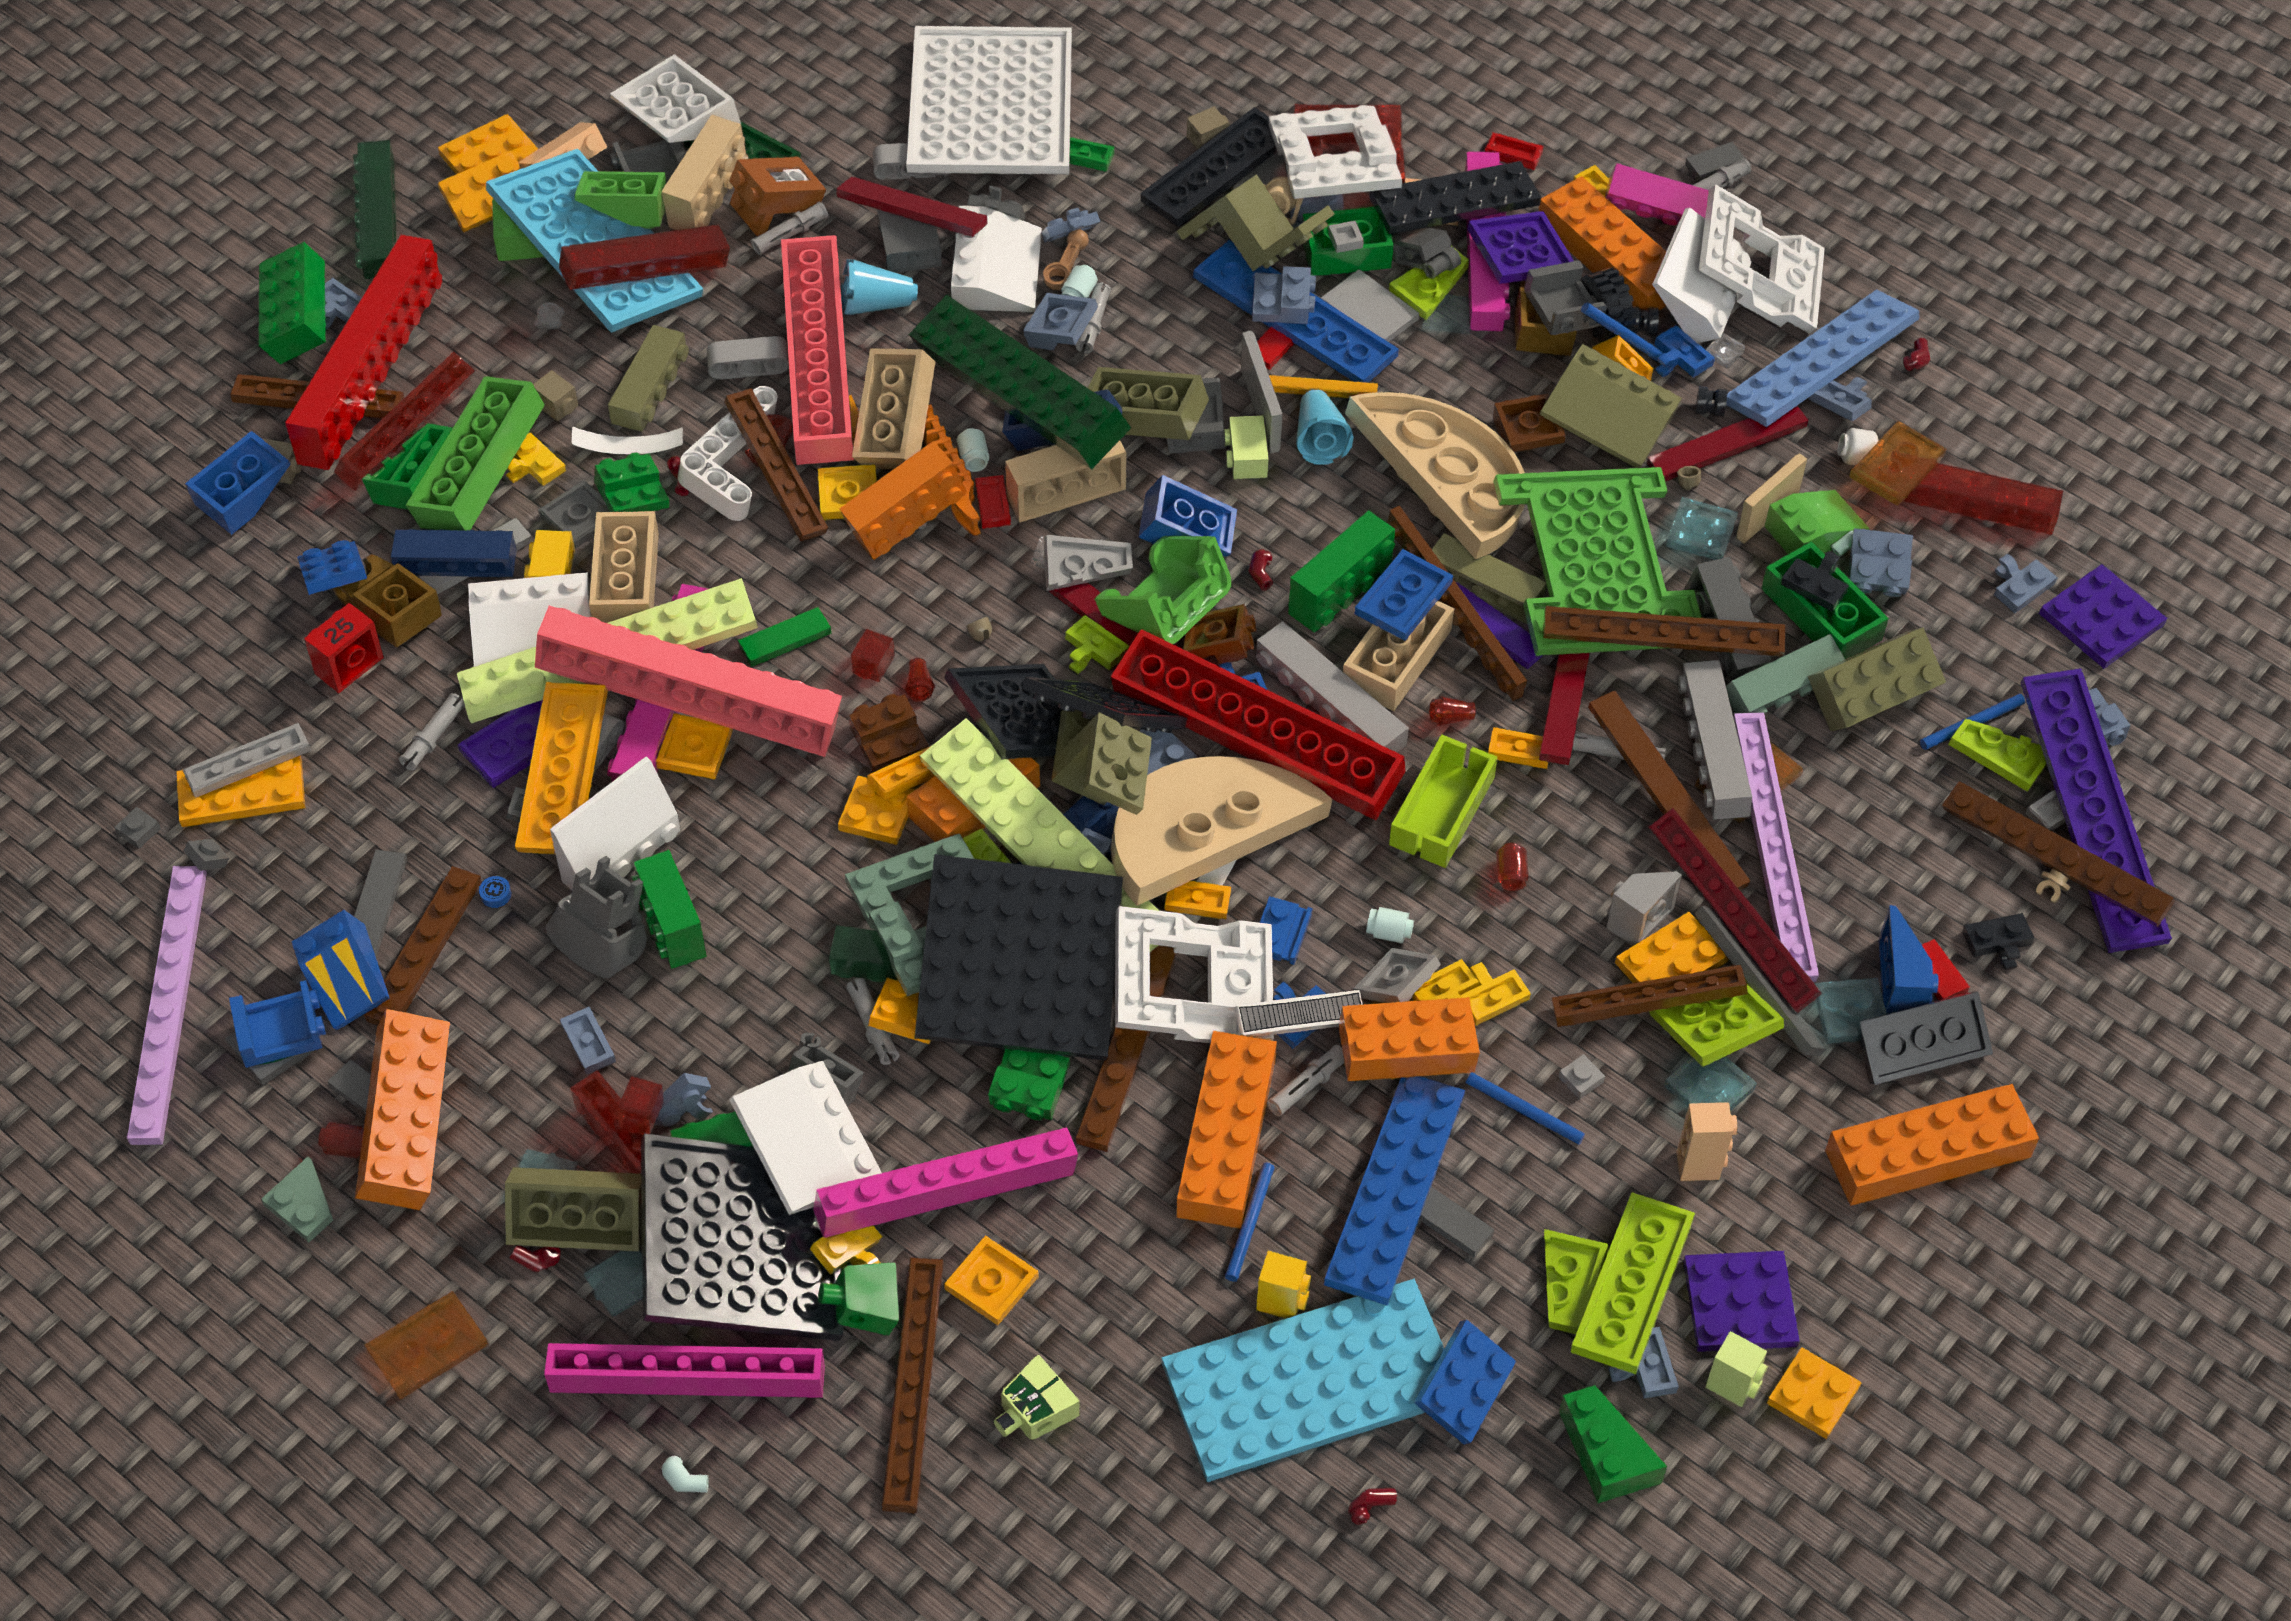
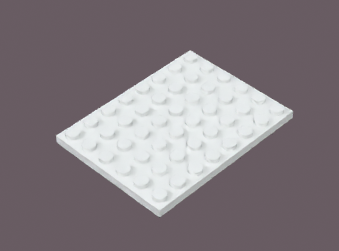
M915 26L907 172L1069 174L1072 28Z

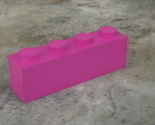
M1616 163L1610 175L1605 197L1619 210H1631L1641 217H1655L1662 219V222L1665 224L1677 225L1686 208H1691L1705 218L1709 190Z

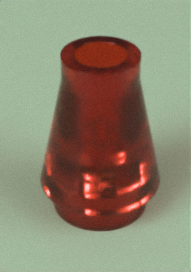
M914 658L909 662L905 691L914 701H926L932 696L935 685L928 671L926 661L922 658Z
M1439 696L1438 699H1432L1429 706L1430 720L1439 726L1465 720H1474L1476 715L1474 702H1465Z

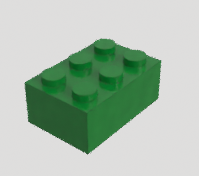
M1374 207L1333 211L1334 215L1326 220L1328 226L1316 235L1310 231L1313 237L1303 243L1308 268H1311L1310 275L1320 276L1356 272L1359 269L1361 271L1392 268L1394 246L1391 234H1388ZM1318 212L1303 214L1302 223ZM1356 221L1364 240L1363 248L1336 253L1328 234L1329 226Z
M670 850L633 862L636 874L631 876L632 882L637 879L643 881L639 909L640 911L644 910L647 916L645 917L646 925L650 935H655L657 940L655 945L661 960L667 958L670 968L673 969L707 957L701 922Z

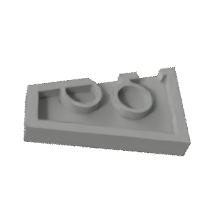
M1046 535L1044 539L1046 591L1130 574L1133 568L1131 543Z

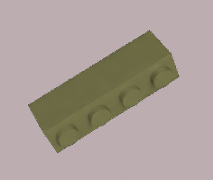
M657 325L652 326L608 404L611 424L643 432L647 423L653 420L655 409L659 401L662 402L664 400L669 383L675 380L679 365L687 359L689 347L686 345L683 332Z
M1444 533L1432 548V551L1448 573L1453 575L1455 582L1464 586L1493 608L1527 624L1523 607L1525 600L1528 598H1544L1545 581L1489 554L1475 559L1457 538Z

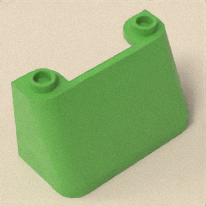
M1162 536L1153 544L1149 552V560L1154 572L1128 596H1121L1116 589H1106L1095 598L1102 616L1137 633L1142 629L1171 644L1178 642L1230 590V572L1215 536Z

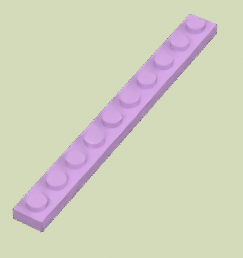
M1736 713L1733 719L1752 793L1751 817L1775 935L1811 980L1816 982L1819 973L1764 713Z
M173 866L127 1135L130 1145L163 1144L207 876L206 870L200 871L196 866Z

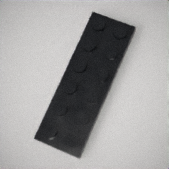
M1255 107L1142 191L1140 193L1141 202L1177 227L1181 226L1277 152L1269 128V116Z
M1521 161L1402 183V188L1370 191L1369 195L1389 235L1540 206L1542 198Z

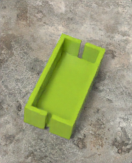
M1441 734L1391 824L1389 845L1412 855H1415L1417 851L1421 852L1420 858L1446 868L1495 778L1498 757L1472 747L1469 754L1468 768H1464L1467 744Z

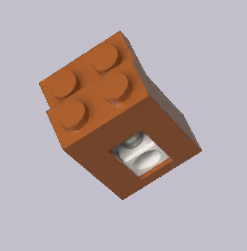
M799 157L737 159L729 180L730 184L735 188L730 205L756 236H760L768 231L774 214L803 212L816 203L822 202L827 190Z

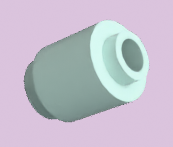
M1088 265L1074 266L1061 288V295L1088 298L1098 281L1094 269Z
M973 428L961 432L957 437V445L960 458L964 460L966 469L972 472L983 470L989 460L984 433Z
M1379 907V910L1371 908L1366 933L1373 934V938L1403 944L1405 938H1411L1414 920L1409 919V913L1383 907Z

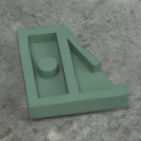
M309 1156L261 1199L267 1209L308 1243L333 1221L314 1164Z

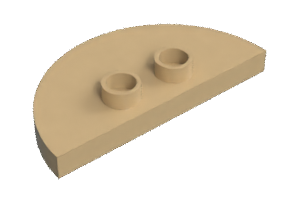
M1376 392L1350 397L1345 415L1395 469L1398 477L1407 482L1425 502L1429 511L1443 522L1475 559L1490 554L1508 541L1518 526L1525 504L1499 505L1493 480L1497 474L1524 473V470L1513 450L1495 431L1458 408L1422 396L1405 393Z
M1224 756L1200 757L1175 762L1147 775L1144 806L1140 813L1135 815L1119 807L1111 843L1114 870L1117 876L1123 877V889L1138 906L1327 818L1333 799L1320 788L1297 774L1265 762Z

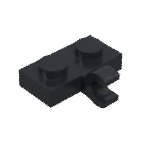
M1830 551L1825 555L1818 569L1797 558L1784 574L1781 585L1831 612L1834 611L1846 595L1849 587L1848 584L1831 576L1837 568L1835 563L1838 561L1839 556Z
M2023 913L1964 925L1962 934L1973 957L1997 952L2005 970L2017 968L2018 965L2015 959L2021 957L2018 948L2032 945L2035 938Z

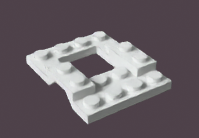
M1361 105L1357 108H1333L1317 112L1310 110L1304 113H1281L1277 116H1269V128L1278 154L1283 155L1285 158L1288 183L1294 199L1402 188V177L1396 164V151L1386 125H1381L1374 106ZM1353 132L1360 152L1350 151L1346 154H1323L1314 157L1307 136Z
M1715 184L1708 192L1699 271L1738 292L1737 302L1780 327L1786 322H1790L1807 333H1812L1817 328L1825 248L1803 235L1780 236L1763 226L1759 209ZM1734 227L1745 232V243L1771 257L1769 279L1731 257Z
M1118 906L1115 921V1027L1172 1033L1176 1040L1211 1043L1213 1031L1240 1035L1235 1012L1237 1005L1273 1001L1272 924L1236 921L1220 926L1193 923L1181 913ZM1150 944L1174 947V953L1208 957V1003L1150 996ZM1274 1035L1259 1036L1254 1038L1273 1041Z

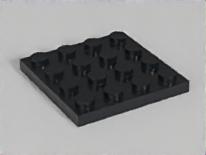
M1045 664L948 668L944 679L982 733L991 742L1002 760L1055 756L1061 711L1063 709L1057 707L1058 702L1050 700L1048 703L1032 698V692L1022 689L1025 677L1055 679Z
M1025 677L1022 689L1032 692V698L1048 703L1050 700L1058 702V708L1074 712L1075 709L1082 711V717L1092 720L1098 713H1101L1118 721L1121 726L1127 725L1139 732L1143 729L1150 732L1159 730L1171 733L1172 729H1185L1187 717L1090 681Z

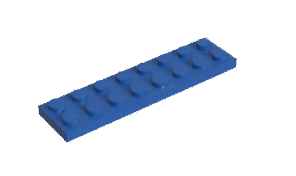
M1228 240L1193 270V278L1253 316L1255 273H1282L1271 266L1265 270L1263 265L1252 271L1235 244ZM1311 292L1310 296H1315L1314 313H1309L1308 324L1262 322L1289 337L1293 343L1353 382L1369 383L1394 361L1399 354V348Z
M1421 1076L1403 1077L1400 1079L1324 1279L1325 1286L1388 1306L1464 1099L1465 1090Z

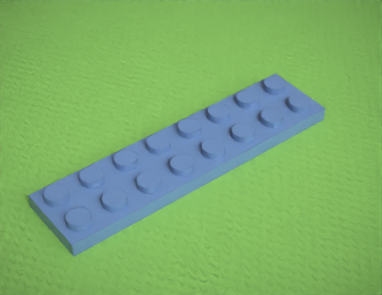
M1876 289L1727 393L1726 405L1767 427L1813 395L1814 392L1820 390L1919 320V310Z

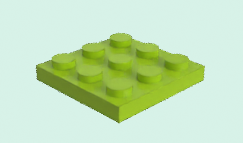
M1748 985V994L1649 1011L1650 1015L1702 1067L1784 1028V1018Z

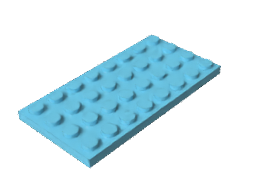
M578 148L486 181V191L611 333L702 297L703 288L650 229L628 225L575 201L574 195L583 171H598Z
M1411 1279L1395 1285L1388 1306L1357 1296L1162 1357V1366L1207 1482L1425 1413L1414 1404V1401L1442 1354L1444 1346L1415 1279Z

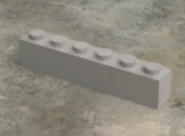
M1282 621L1257 640L1256 658L1259 664L1271 670L1283 685L1293 689L1304 703L1314 707L1322 717L1397 753L1407 746L1409 728L1285 622Z
M1720 660L1684 663L1683 676H1678V689L1680 694L1684 693L1685 698H1683V711L1685 716L1690 717V721H1688L1690 739L1695 738V743L1693 744L1695 761H1700L1701 764L1698 773L1700 784H1705L1706 786L1704 790L1705 807L1711 808L1713 820L1748 817L1751 812L1752 793Z

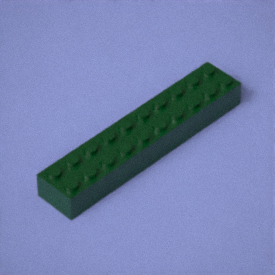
M948 295L938 302L926 317L908 334L918 348L927 353L935 363L1091 470L1131 429V426L1116 406Z

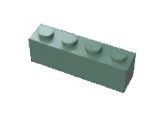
M1831 634L1731 681L1726 686L1730 705L1735 714L1764 713L1765 715L1768 712L1767 708L1773 705L1777 709L1790 703L1792 701L1791 697L1798 693L1803 697L1813 692L1807 676L1843 661L1845 658Z

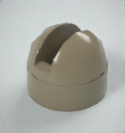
M1695 466L1680 468L1678 470L1680 486L1687 491L1692 488L1696 489L1701 482V470Z
M988 617L979 619L966 626L970 636L976 641H983L984 638L989 639L991 636L992 625Z

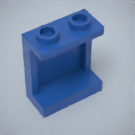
M306 980L300 981L302 991L245 1005L242 995L229 998L238 1048L245 1067L323 1048L320 1036L325 1035L326 1031L322 1016L316 1017L315 1009L320 1008L316 989L310 991Z

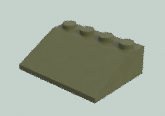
M1582 344L1539 415L1635 468H1641L1670 423L1682 398Z

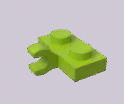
M1086 615L1065 632V640L1078 648L1069 656L1074 661L1069 665V668L1077 674L1086 668L1091 658L1108 670H1111L1121 661L1130 647Z

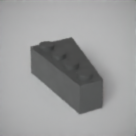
M1730 556L1697 564L1684 590L1695 591L1701 616L1708 619L1759 622L1752 614L1750 597L1747 592L1743 591L1740 583L1739 569L1733 565ZM1716 652L1730 681L1770 663L1772 658L1766 655Z

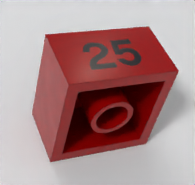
M350 603L341 610L336 611L327 621L318 628L313 629L304 638L315 675L338 693L342 692L384 658L374 621Z

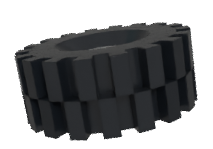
M1610 267L1584 275L1581 278V282L1594 303L1604 302L1606 305L1605 314L1633 331L1635 329L1633 323H1636V317L1633 315V313H1636V310L1632 306V301L1634 300L1632 295H1629L1628 291L1630 288L1628 284H1624V277L1622 275L1619 276V271ZM1604 326L1589 328V330L1592 329L1593 336L1595 338L1598 337L1599 342H1604L1617 336Z

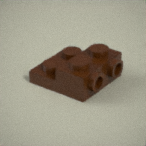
M1549 393L1494 403L1493 420L1499 436L1505 439L1513 452L1565 443L1566 435L1563 427L1539 415L1550 397Z
M1245 604L1210 611L1186 633L1183 649L1202 659L1215 655L1218 664L1237 662L1247 658L1248 651L1254 649L1251 633L1256 632L1255 618L1252 614L1249 615Z
M895 694L887 695L881 700V703L871 707L866 704L860 705L849 715L850 729L873 772L929 747L917 724V716L905 694L898 697Z

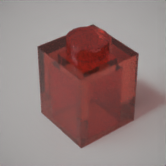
M866 629L851 654L853 673L863 679H871L880 683L895 657L894 639Z
M631 1076L617 1108L619 1126L624 1127L630 1132L650 1134L664 1103L663 1085Z

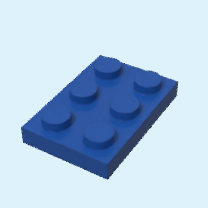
M338 541L332 544L330 548L323 550L313 548L303 552V555L297 556L309 595L367 579L355 541Z
M1402 549L1355 606V615L1406 641L1452 584L1453 575Z
M1468 1320L1460 1321L1416 1397L1414 1404L1462 1444L1471 1443L1515 1365L1516 1360Z

